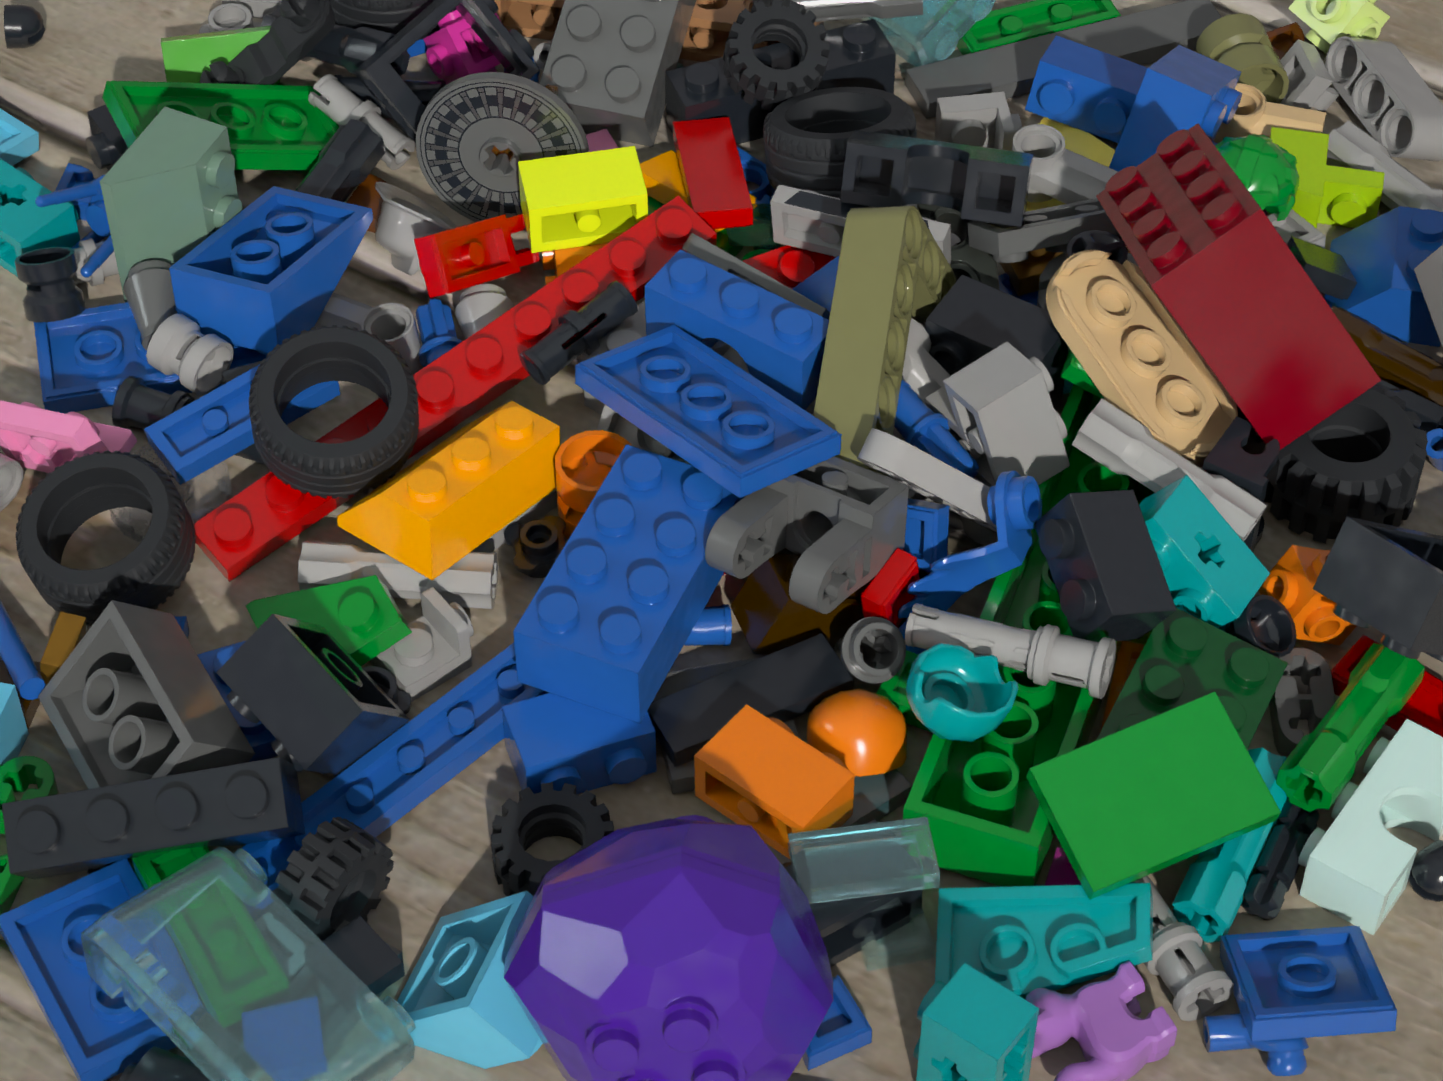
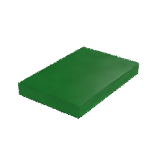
M1216 692L1029 768L1026 776L1089 900L1272 823L1281 814L1279 807Z

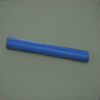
M0 599V657L20 695L26 700L37 699L46 687V684Z

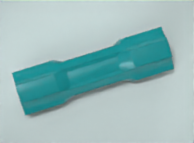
M1263 747L1247 750L1281 811L1284 804L1289 801V798L1284 790L1277 785L1276 780L1278 770L1287 757L1273 754ZM1278 818L1272 823L1201 852L1197 860L1190 865L1172 903L1174 907L1172 913L1178 922L1194 926L1204 942H1219L1221 936L1228 934L1243 901L1248 880L1272 828L1279 823Z

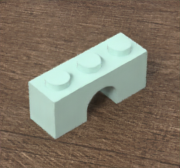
M1409 719L1405 720L1391 741L1384 737L1377 741L1363 769V772L1367 774L1360 785L1350 781L1345 786L1332 810L1331 817L1335 819L1327 831L1317 827L1312 832L1298 860L1300 865L1306 867L1299 895L1347 922L1360 926V929L1371 935L1376 933L1406 889L1417 848L1398 839L1387 829L1393 827L1409 828L1434 841L1439 840L1443 834V737Z

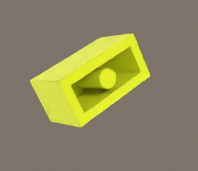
M635 146L518 161L520 202L531 253L609 243L648 216V193Z

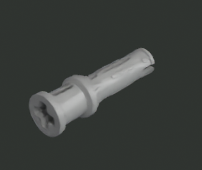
M918 603L912 607V613L909 614L905 631V643L907 646L929 649L938 643L961 645L972 651L974 655L996 656L998 658V665L1027 672V677L1033 680L1035 684L1046 686L1051 680L1088 689L1089 696L1102 699L1107 691L1116 654V641L1112 638L1103 637L1098 643L1063 635L1060 633L1058 626L1047 624L1045 627L1040 626L1037 631L1021 629L959 613L941 611Z
M1148 876L1131 882L1151 883L1153 894V960L1145 962L1144 965L1151 974L1161 976L1174 996L1172 1007L1181 1020L1194 1021L1212 1014L1229 999L1233 992L1234 984L1224 971L1214 969L1201 950L1203 939L1196 928L1188 923L1178 922Z

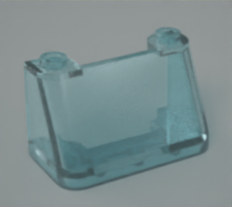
M219 846L106 912L81 933L88 975L111 999L123 991L124 1002L134 1012L141 1008L210 1081H391L414 1060L415 1045L410 1033L416 1026L407 1011L390 996L380 1000L264 884L267 881L264 870L244 849L239 848L236 852L232 853L225 847Z

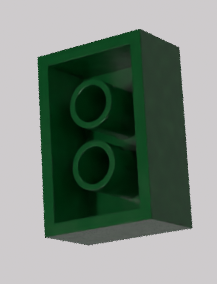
M1176 608L1177 611L1153 628L1096 740L1216 692L1246 749H1248L1288 663Z

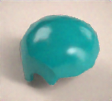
M938 643L920 653L913 661L907 680L906 692L908 703L914 715L932 733L941 739L972 742L991 733L1005 719L1013 707L1018 692V682L1009 681L1005 683L999 674L998 658L994 655H974L972 651L961 645Z

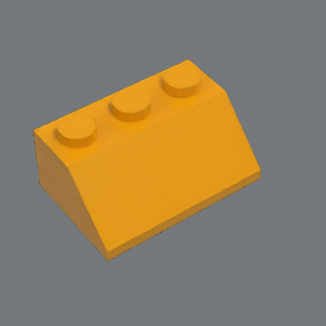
M510 401L468 423L397 473L393 478H390L386 483L380 485L337 516L338 527L430 580H434L556 489L555 455L560 447V426L516 402Z

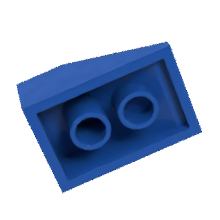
M271 187L169 268L177 314H183L200 326L201 333L204 335L216 334L230 344L253 349L260 354L267 355L277 344L281 345L284 339H289L293 334L299 335L303 330L309 331L315 326L373 221L372 209L281 187Z

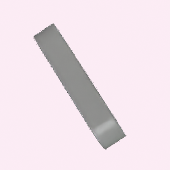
M871 428L857 457L860 462L893 480L909 485L910 489L936 503L949 505V510L997 533V525L992 523L988 513L987 497L990 489L989 486L893 435Z

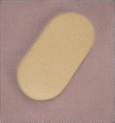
M1086 250L1073 254L1063 262L1052 276L1046 291L1047 309L1055 328L1105 400L1148 427L1155 439L1195 465L1203 467L1205 458L1235 417H1238L1237 404L1152 289L1137 265L1128 260L1121 265L1114 260L1108 259L1112 253L1100 250Z

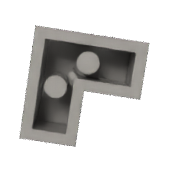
M1009 342L1003 343L943 380L944 386L925 397L928 408L935 414H943L948 419V431L978 463L979 472L976 477L989 487L996 485L998 476L1004 471H1017L1021 477L1032 476L1037 484L1040 485L1070 466L1063 439L1068 435L1062 418L1053 408L1049 392L1054 389L1053 380L1046 367L1038 358H1026Z

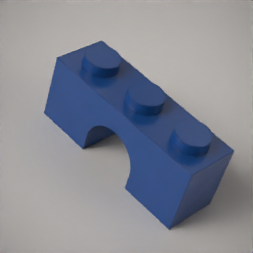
M681 249L645 285L646 336L675 325L709 348H712L721 340L740 354L747 365L750 375L802 409L806 410L816 399L829 323L828 319Z

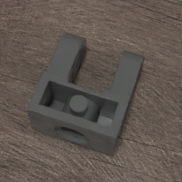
M834 456L745 496L716 521L708 536L705 548L706 562L710 567L743 579L784 548L793 553L802 554L790 578V598L792 601L812 610L828 614L851 594L873 579L897 548L904 551L909 485Z

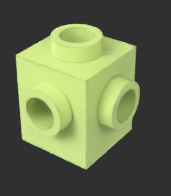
M1295 0L1288 8L1311 28L1305 37L1326 54L1331 44L1342 36L1377 40L1381 28L1390 18L1388 14L1374 4L1377 0Z

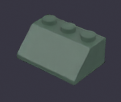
M164 107L100 180L122 291L132 267L149 260H160L171 265L175 264L242 211V202L238 197L234 172L235 158L231 154L226 126ZM123 291L124 301L127 302V299Z

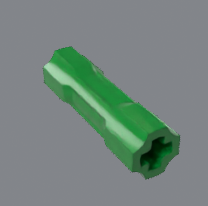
M1372 644L1351 672L1345 690L1315 730L1302 737L1279 768L1276 783L1284 790L1291 804L1310 813L1313 810L1322 808L1329 810L1353 777L1357 761L1387 720L1402 710L1422 682L1425 667L1417 659L1402 656L1388 649L1383 644Z

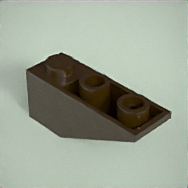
M777 553L750 574L730 607L753 654L769 655L821 633L834 649L836 642L844 636L848 629L854 623L864 618L861 595L873 579L851 594L828 614H822L798 604L790 598V578L802 554ZM919 571L920 579L928 575L924 571ZM904 618L900 625L897 627L898 629L905 622L906 618Z

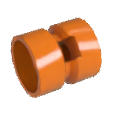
M604 430L584 431L571 436L562 443L555 455L558 517L563 519L566 524L564 536L568 540L625 445L632 446L629 441L619 434Z

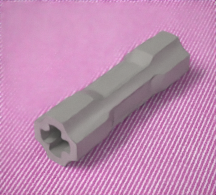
M1348 120L1341 127L1335 128L1330 132L1326 165L1383 172L1384 184L1380 201L1392 210L1398 206L1443 212V190L1430 187L1391 158L1385 146L1357 125Z
M1101 399L1090 412L1072 443L1074 447L1116 474L1128 475L1155 493L1183 476L1188 475L1243 542L1249 536L1268 506L1224 476L1209 474L1153 437L1148 427L1105 399Z
M302 542V550L298 562V584L300 590L377 575L393 598L421 599L420 594L433 587L448 604L456 602L461 607L493 609L498 586L497 553L471 551L434 580H430L380 550H366L352 543Z

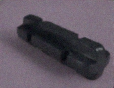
M1289 801L1284 804L1278 817L1279 823L1273 828L1255 867L1257 870L1251 876L1244 892L1242 906L1248 914L1258 915L1264 920H1271L1278 916L1285 900V893L1289 891L1300 866L1298 860L1301 851L1312 832L1317 828V821L1320 817L1317 809L1310 813L1291 804Z

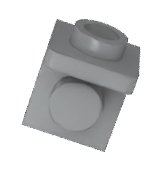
M1004 92L937 98L934 141L1012 151L1013 137L1022 128L1019 114L1010 113Z
M433 587L420 594L423 616L408 624L412 633L371 659L373 666L382 667L392 673L396 680L397 690L409 693L411 702L472 666L470 637L474 634L472 623L458 603L452 602L448 604Z

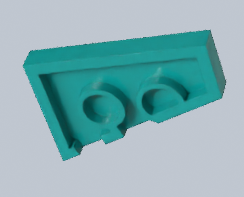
M1128 883L1089 900L1082 885L939 888L935 983L942 981L947 984L965 962L1026 1000V996L1037 988L1057 991L1116 972L1119 965L1130 961L1135 966L1153 960V894L1151 883Z

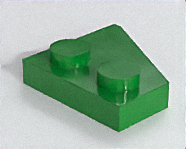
M377 575L256 599L245 605L257 629L272 614L323 626L360 666L412 633L389 590Z

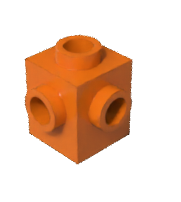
M1291 545L1271 569L1270 575L1258 591L1260 595L1274 597L1286 607L1295 623L1296 639L1341 645L1357 626L1335 615L1332 610L1336 603L1313 589L1331 550Z

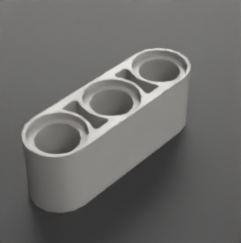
M1342 36L1336 39L1327 52L1325 66L1333 80L1332 85L1370 135L1388 149L1391 157L1428 161L1443 160V104L1397 46L1388 41Z

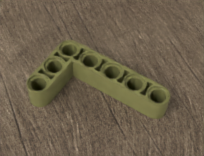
M915 206L852 208L847 214L813 416L842 434L841 451L835 457L883 476L886 475L860 462L857 457L871 428L893 435L911 318L918 323H926L928 316L956 283V277Z

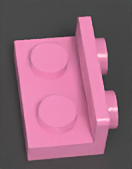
M0 400V448L5 455L19 462L23 468L52 473L57 466L60 467L64 465V462H70L75 457H83L84 454L92 455L98 451L100 453L104 451L130 453L137 442L131 430L92 422L89 418L77 412L64 414L41 409L29 402L16 404Z

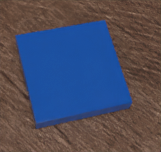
M1360 926L1231 934L1220 937V959L1226 974L1234 984L1233 994L1251 1042L1392 1032L1396 1030L1397 1009Z

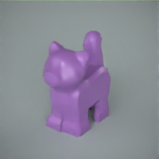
M1130 961L1119 965L1116 974L1111 978L1087 984L1072 995L1061 994L1045 988H1037L1026 996L1028 1002L1039 1008L1032 1058L1062 1046L1073 1037L1079 1043L1086 1060L1085 1062L1072 1063L1064 1067L1056 1075L1054 1081L1128 1080L1137 1074L1146 1063L1155 1062L1168 1055L1170 1047L1175 1045L1177 1028L1162 1006L1151 1011L1145 1019L1137 1017L1141 1014V1008L1135 996L1145 992V984L1143 978Z

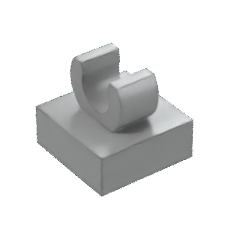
M1298 39L1280 60L1289 79L1288 92L1280 104L1306 109L1314 107L1318 110L1326 111L1340 94L1336 89L1329 87L1333 80L1315 45Z

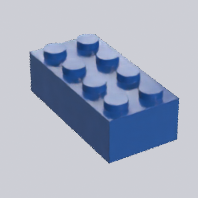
M626 444L513 631L517 682L641 723L724 572L710 567L705 559V548L710 531L720 516L744 497H737L693 465Z

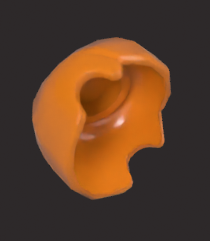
M863 689L840 691L823 699L820 704L812 709L808 717L807 744L821 753L828 752L835 755L857 777L885 774L902 767L906 761L907 726L902 711L886 696Z

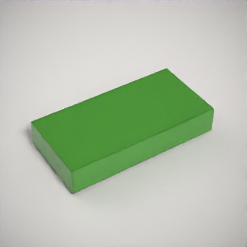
M271 26L161 38L166 81L200 83L202 72L204 70L211 71L209 65L216 61H223L228 65L247 46L258 43L269 33ZM280 79L274 84H280Z

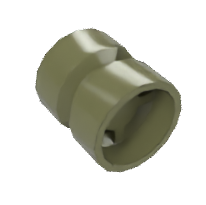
M1244 13L1230 14L1215 20L1203 30L1197 40L1195 52L1241 71L1242 73L1237 83L1254 86L1263 93L1267 102L1281 103L1288 92L1289 79L1261 21L1253 15Z

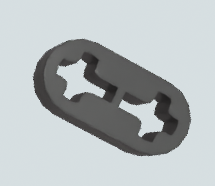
M1299 647L1293 648L1290 654L1279 658L1288 664L1269 702L1274 744L1277 752L1281 756L1286 757L1290 755L1304 736L1303 731L1297 729L1299 720H1307L1309 733H1312L1336 702L1332 674L1328 662L1320 654L1310 649ZM1293 675L1301 676L1303 684L1308 685L1306 694H1298L1295 678L1292 677Z

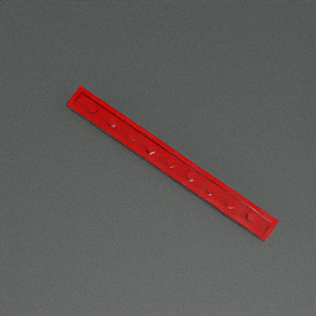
M678 195L415 373L413 376L418 393L419 427L417 440L409 458L530 376L523 367L519 354L531 348L559 325L558 318L567 310H579L614 281L621 283L630 292L636 302L645 297V285L680 249L682 250L691 233L715 246L717 233ZM594 319L592 322L589 323L588 326H586V327H585L584 329H582L580 332L576 333V334H575L574 336H572L569 340H567L565 343H563V344H562V347L565 346V345H566L572 338H574L576 335L580 334L582 331H584L586 328H588L591 324H593V323L596 321V319ZM378 398L315 442L336 444L360 438L381 422L388 407L381 398ZM269 472L193 524L195 543L230 582L354 496L352 494L348 495V498L337 497V499H332V496H327V498L311 496L309 492L304 494L299 490L291 488L290 484H284L273 472Z

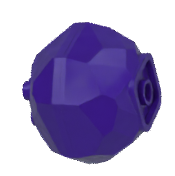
M699 815L669 818L617 829L553 867L545 874L516 930L505 958L504 979L566 1081H787L807 1050L833 1002V978L828 953L807 896L751 825L719 823Z

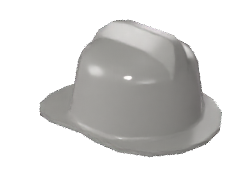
M376 182L375 188L382 197L383 203L375 231V239L391 253L394 268L408 275H413L420 269L414 239L456 228L457 226L439 210L413 194L388 183Z

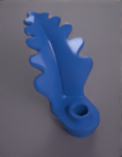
M1004 471L998 476L996 485L990 487L987 507L992 523L997 525L998 542L938 559L930 565V570L933 572L909 584L907 592L916 595V597L898 610V618H906L905 622L899 627L904 640L908 617L912 613L914 604H923L924 606L941 611H947L963 594L975 586L1023 564L1025 556L1032 545L1031 529H1036L1034 523L1042 515L1041 493L1034 477H1021L1017 471ZM905 645L907 651L916 654H920L927 650L919 647H911Z

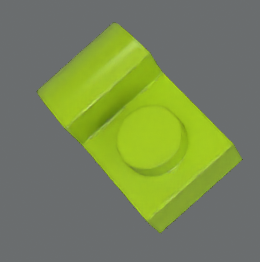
M1277 127L1271 128L1270 138L1272 141L1295 156L1297 160L1296 168L1299 174V187L1292 210L1315 228H1317V223L1357 228L1377 218L1384 184L1383 172L1326 165L1329 134Z

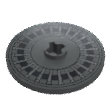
M503 72L470 74L458 78L441 88L427 104L416 132V154L426 181L444 203L460 215L474 222L504 214L506 218L523 214L520 202L518 161L589 152L585 132L573 111L563 100L537 82ZM495 146L500 151L509 148L513 152L511 159L505 153L496 156L492 152L493 147Z

